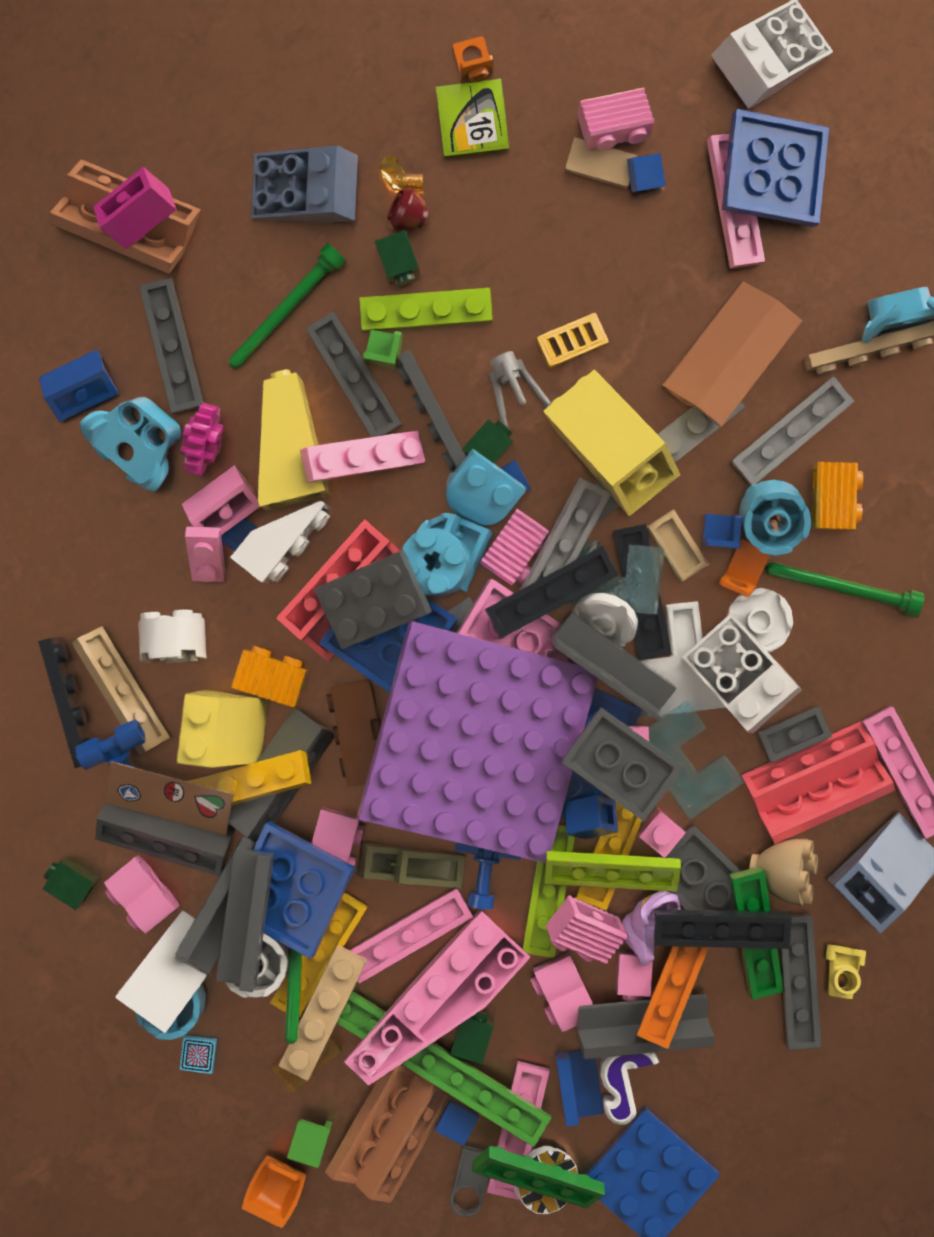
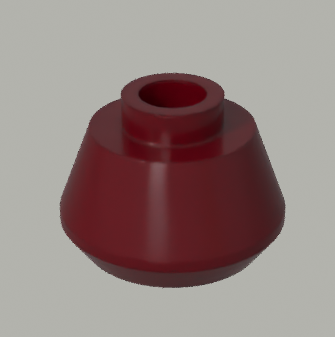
M413 188L401 189L394 198L387 216V222L391 229L413 231L416 227L421 228L424 225L429 211L425 209L426 202Z

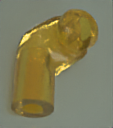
M386 155L382 158L379 167L380 173L391 188L401 190L411 187L415 191H423V174H406L394 155Z

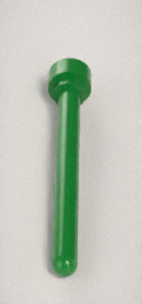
M328 242L319 251L318 263L229 358L228 365L231 368H239L328 271L331 273L334 269L339 270L346 262V259Z
M773 562L766 566V572L771 576L896 606L899 611H903L904 615L918 618L924 603L925 594L910 590L909 593L903 591L902 594Z
M291 948L289 950L284 1036L288 1044H294L298 1039L302 954Z

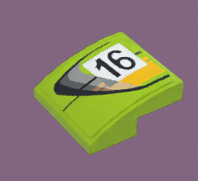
M501 78L436 86L444 156L509 148Z

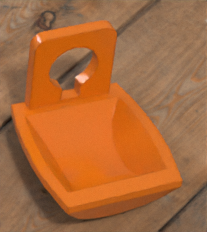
M267 1155L248 1186L241 1209L283 1228L299 1201L307 1174Z

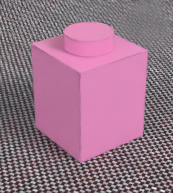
M656 808L639 828L637 835L665 858L686 832L661 810Z
M617 949L615 981L617 995H623L622 999L628 1001L642 1000V996L651 997L653 961L646 966H641L639 958L633 950Z

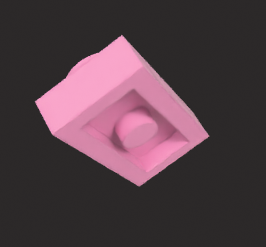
M186 527L185 541L191 580L225 582L226 569L220 528Z

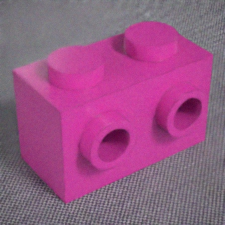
M144 167L93 206L100 229L125 249L142 239L146 233L177 210L169 188Z

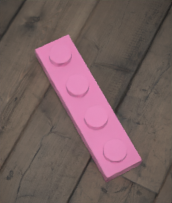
M729 133L710 136L707 139V146L729 267L732 269L760 265L765 262L757 216L722 210Z
M419 431L310 446L300 450L307 483L425 463Z
M889 706L861 722L873 739L877 752L922 837L927 839L934 835V782L894 707Z
M458 888L452 889L349 949L368 959L358 979L359 984L473 918V914Z
M517 1061L511 1091L541 1109L550 1073L549 1068ZM501 1127L498 1147H502L505 1151L520 1156H526L531 1152V1145ZM489 1178L487 1193L519 1200L513 1185Z

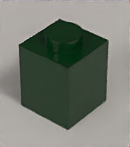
M406 230L375 241L389 285L396 283L397 286H402L413 282L415 276L420 274V270Z
M488 419L462 450L467 456L474 449L496 464L512 446L513 440L509 438L512 432L499 420L494 424Z
M67 857L59 863L54 861L44 875V878L48 881L42 889L76 911L83 906L100 878Z
M480 1010L457 1026L450 1055L479 1064L483 1063L494 1027V1019L488 1018L489 1013Z

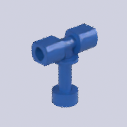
M134 719L114 728L115 735L108 739L100 741L95 737L76 746V757L80 765L87 770L105 761L110 765L112 761L134 767L128 759L130 750L146 743L145 732L140 723Z
M455 842V852L474 854L473 860L480 862L476 891L469 892L467 906L492 910L495 895L489 894L492 865L499 864L500 858L520 860L521 857Z

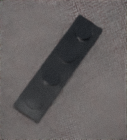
M643 524L613 530L628 605L635 611L638 619L637 631L634 636L638 659L672 654L647 526Z
M601 546L484 610L501 639L618 576V573L604 547Z
M58 637L38 641L73 765L74 768H79L82 766L76 757L75 747L92 739L87 737L84 725L87 724L86 713L83 706H78L75 693L78 692V686L74 675L69 674L66 661H69V655L64 642L60 643Z
M655 909L654 946L790 949L792 917L790 912Z

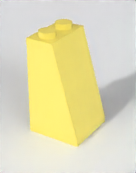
M595 369L587 376L580 378L571 389L561 397L554 399L550 406L543 410L554 430L606 491L611 493L612 498L628 516H631L681 475L666 443Z
M290 370L274 372L270 374L271 379L263 381L258 503L259 507L267 511L331 496L327 480L307 483L300 450L305 447L317 446L318 441L304 383L297 373L291 374Z
M210 690L185 694L177 763L220 767L257 762L263 754L269 699Z

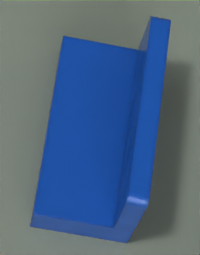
M98 350L79 357L39 378L44 399L59 422L118 394L114 382L104 368L102 357Z
M581 1050L555 1053L566 1127L579 1125L578 1118L603 1114L596 1058L583 1059Z

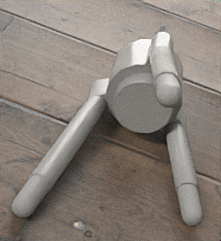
M513 351L503 353L490 360L489 363L493 371L488 374L493 383L500 422L507 428L508 424L500 381L503 385L511 384L519 403L525 405L526 400L517 382L521 378V374L546 408L550 406L551 402L526 370L522 359L516 360Z

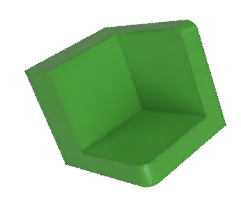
M370 330L367 349L363 353L364 362L370 365L397 370L398 355H400L403 342L402 332L395 331L394 334Z
M300 1119L297 1123L287 1159L319 1168L333 1122L326 1120L325 1126H321Z

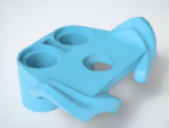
M916 288L867 301L871 321H868L864 329L862 341L863 343H869L878 334L934 321V297H930L929 288Z
M138 397L121 403L111 412L95 411L90 413L80 422L79 426L85 439L103 460L108 461L110 459L127 473L126 479L151 492L157 491L166 478L169 470V463L166 458L168 449L177 444L181 438L179 424L146 397ZM133 407H135L140 414L139 421L133 416ZM158 428L164 432L165 441L159 438L157 434ZM122 442L130 444L133 448L134 455L129 461L122 459L119 455L118 448Z

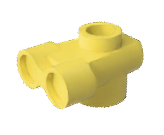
M827 944L825 959L829 960L828 996L853 1000V995L861 984L858 973L860 966H865L866 951ZM840 974L845 978V984L842 987L838 985Z

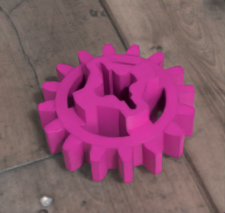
M202 403L199 406L198 413L195 414V417H191L190 422L184 428L180 453L186 456L184 460V471L186 473L202 477L209 463H214L216 455H219L224 425L218 424L221 415H219L220 408L217 406Z

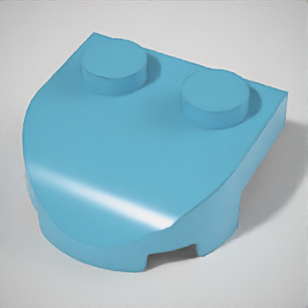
M474 449L470 451L455 472L451 471L446 482V500L450 509L459 517L477 525H492L501 521L526 491V487Z
M441 513V516L435 517L432 520H425L417 532L425 528H439L452 533L465 544L470 555L471 571L467 582L460 590L467 592L494 532L452 513ZM440 555L430 559L431 571L434 567L439 569L442 566V563L438 560Z

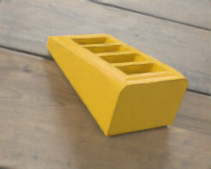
M596 312L536 337V342L549 370L609 343ZM589 323L597 337V340L591 342L584 327ZM574 330H579L585 343L584 346H579L573 333ZM565 334H567L573 350L569 352L561 338ZM554 339L562 354L557 357L550 344V341Z

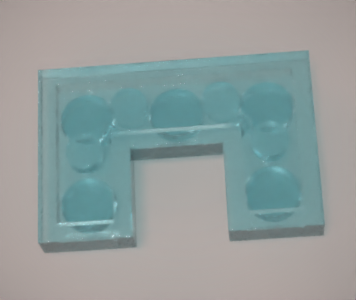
M586 540L577 559L599 548L600 542ZM629 544L626 577H614L564 605L575 606L582 597L591 593H606L627 602L636 613L657 615L665 549Z
M686 700L664 715L661 721L657 720L648 726L649 742L684 766L668 790L686 816L691 820L743 784L744 781L724 754L699 772L692 766L680 746L706 729V726Z

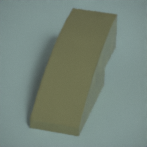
M361 842L357 875L363 879L396 881L399 884L462 888L466 856L422 848Z

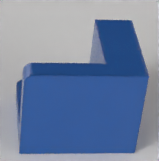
M704 514L702 547L729 550L739 549L742 515Z
M594 795L565 802L567 835L589 839L618 833L616 801L613 799Z

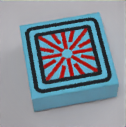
M185 1035L183 1037L179 1070L212 1074L214 1071L217 1039Z

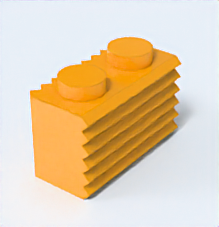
M814 463L812 467L811 530H855L856 524H860L862 520V505L857 504V491H861L863 487V472L858 471V463Z
M253 645L251 651L244 649L231 688L290 707H297L309 670L301 667L303 661L284 655L283 661L270 657L271 650Z

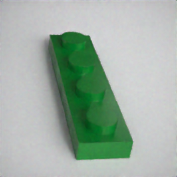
M761 867L729 874L735 911L771 912L765 871ZM741 948L748 995L751 999L755 1000L784 992L777 949Z
M488 1146L472 1161V1173L585 1209L605 1195L604 1182L591 1179L590 1176L585 1174H576L563 1170L562 1167L557 1165H548L536 1161L530 1156H520L505 1151L502 1147Z

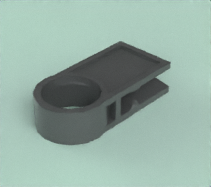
M467 1145L462 1147L450 1195L452 1210L461 1217H471L480 1211L488 1177L472 1173L473 1159L484 1150ZM463 1188H470L478 1194L479 1201L474 1207L463 1209L455 1203L454 1196L456 1192Z

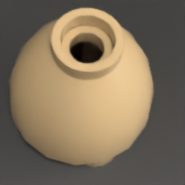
M801 838L785 840L769 847L761 854H752L750 869L761 867L765 871L767 889L772 895L791 904L802 906L804 904H812L814 890L813 885L810 884L811 874H816L818 867V856L813 854L814 844L812 840Z

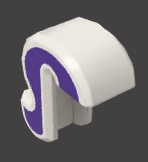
M655 1052L601 1058L599 1068L604 1087L612 1094L603 1095L602 1102L608 1119L613 1123L627 1124L637 1114L627 1069L659 1063Z

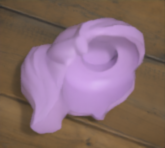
M658 891L655 894L648 895L638 902L634 911L627 914L623 919L622 924L627 933L625 942L638 956L641 966H646L655 959L653 955L654 949L659 947L654 946L655 909L681 910L676 894L668 891Z

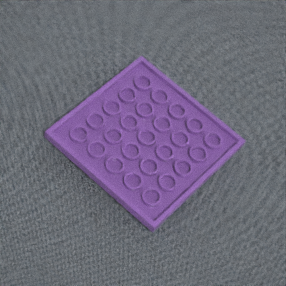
M409 620L357 818L366 822L546 863V854L553 847L573 770L561 763V760L579 737L580 731H583L585 728L598 678L580 665Z

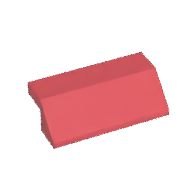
M364 519L276 619L329 662L335 654L319 643L331 625L314 588L400 550Z
M861 721L831 734L832 737L773 763L768 762L741 775L758 815L774 845L895 791L894 782L880 762L876 745Z

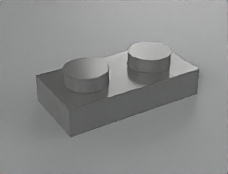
M819 706L810 708L757 731L761 744L771 763L832 737Z

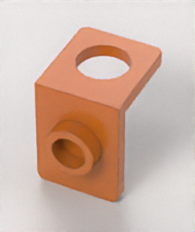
M483 36L453 44V51L462 81H478L493 73V57L488 54ZM470 47H475L481 52L482 57L464 62L462 58L463 52Z
M742 538L740 540V547L736 549L729 567L720 579L719 584L746 597H750L758 584L770 554L762 553L748 539Z

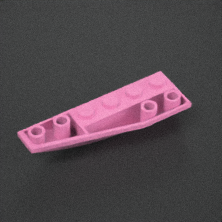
M478 909L473 918L465 923L387 1010L344 1063L368 1085L372 1084L485 1008L528 961L530 956Z

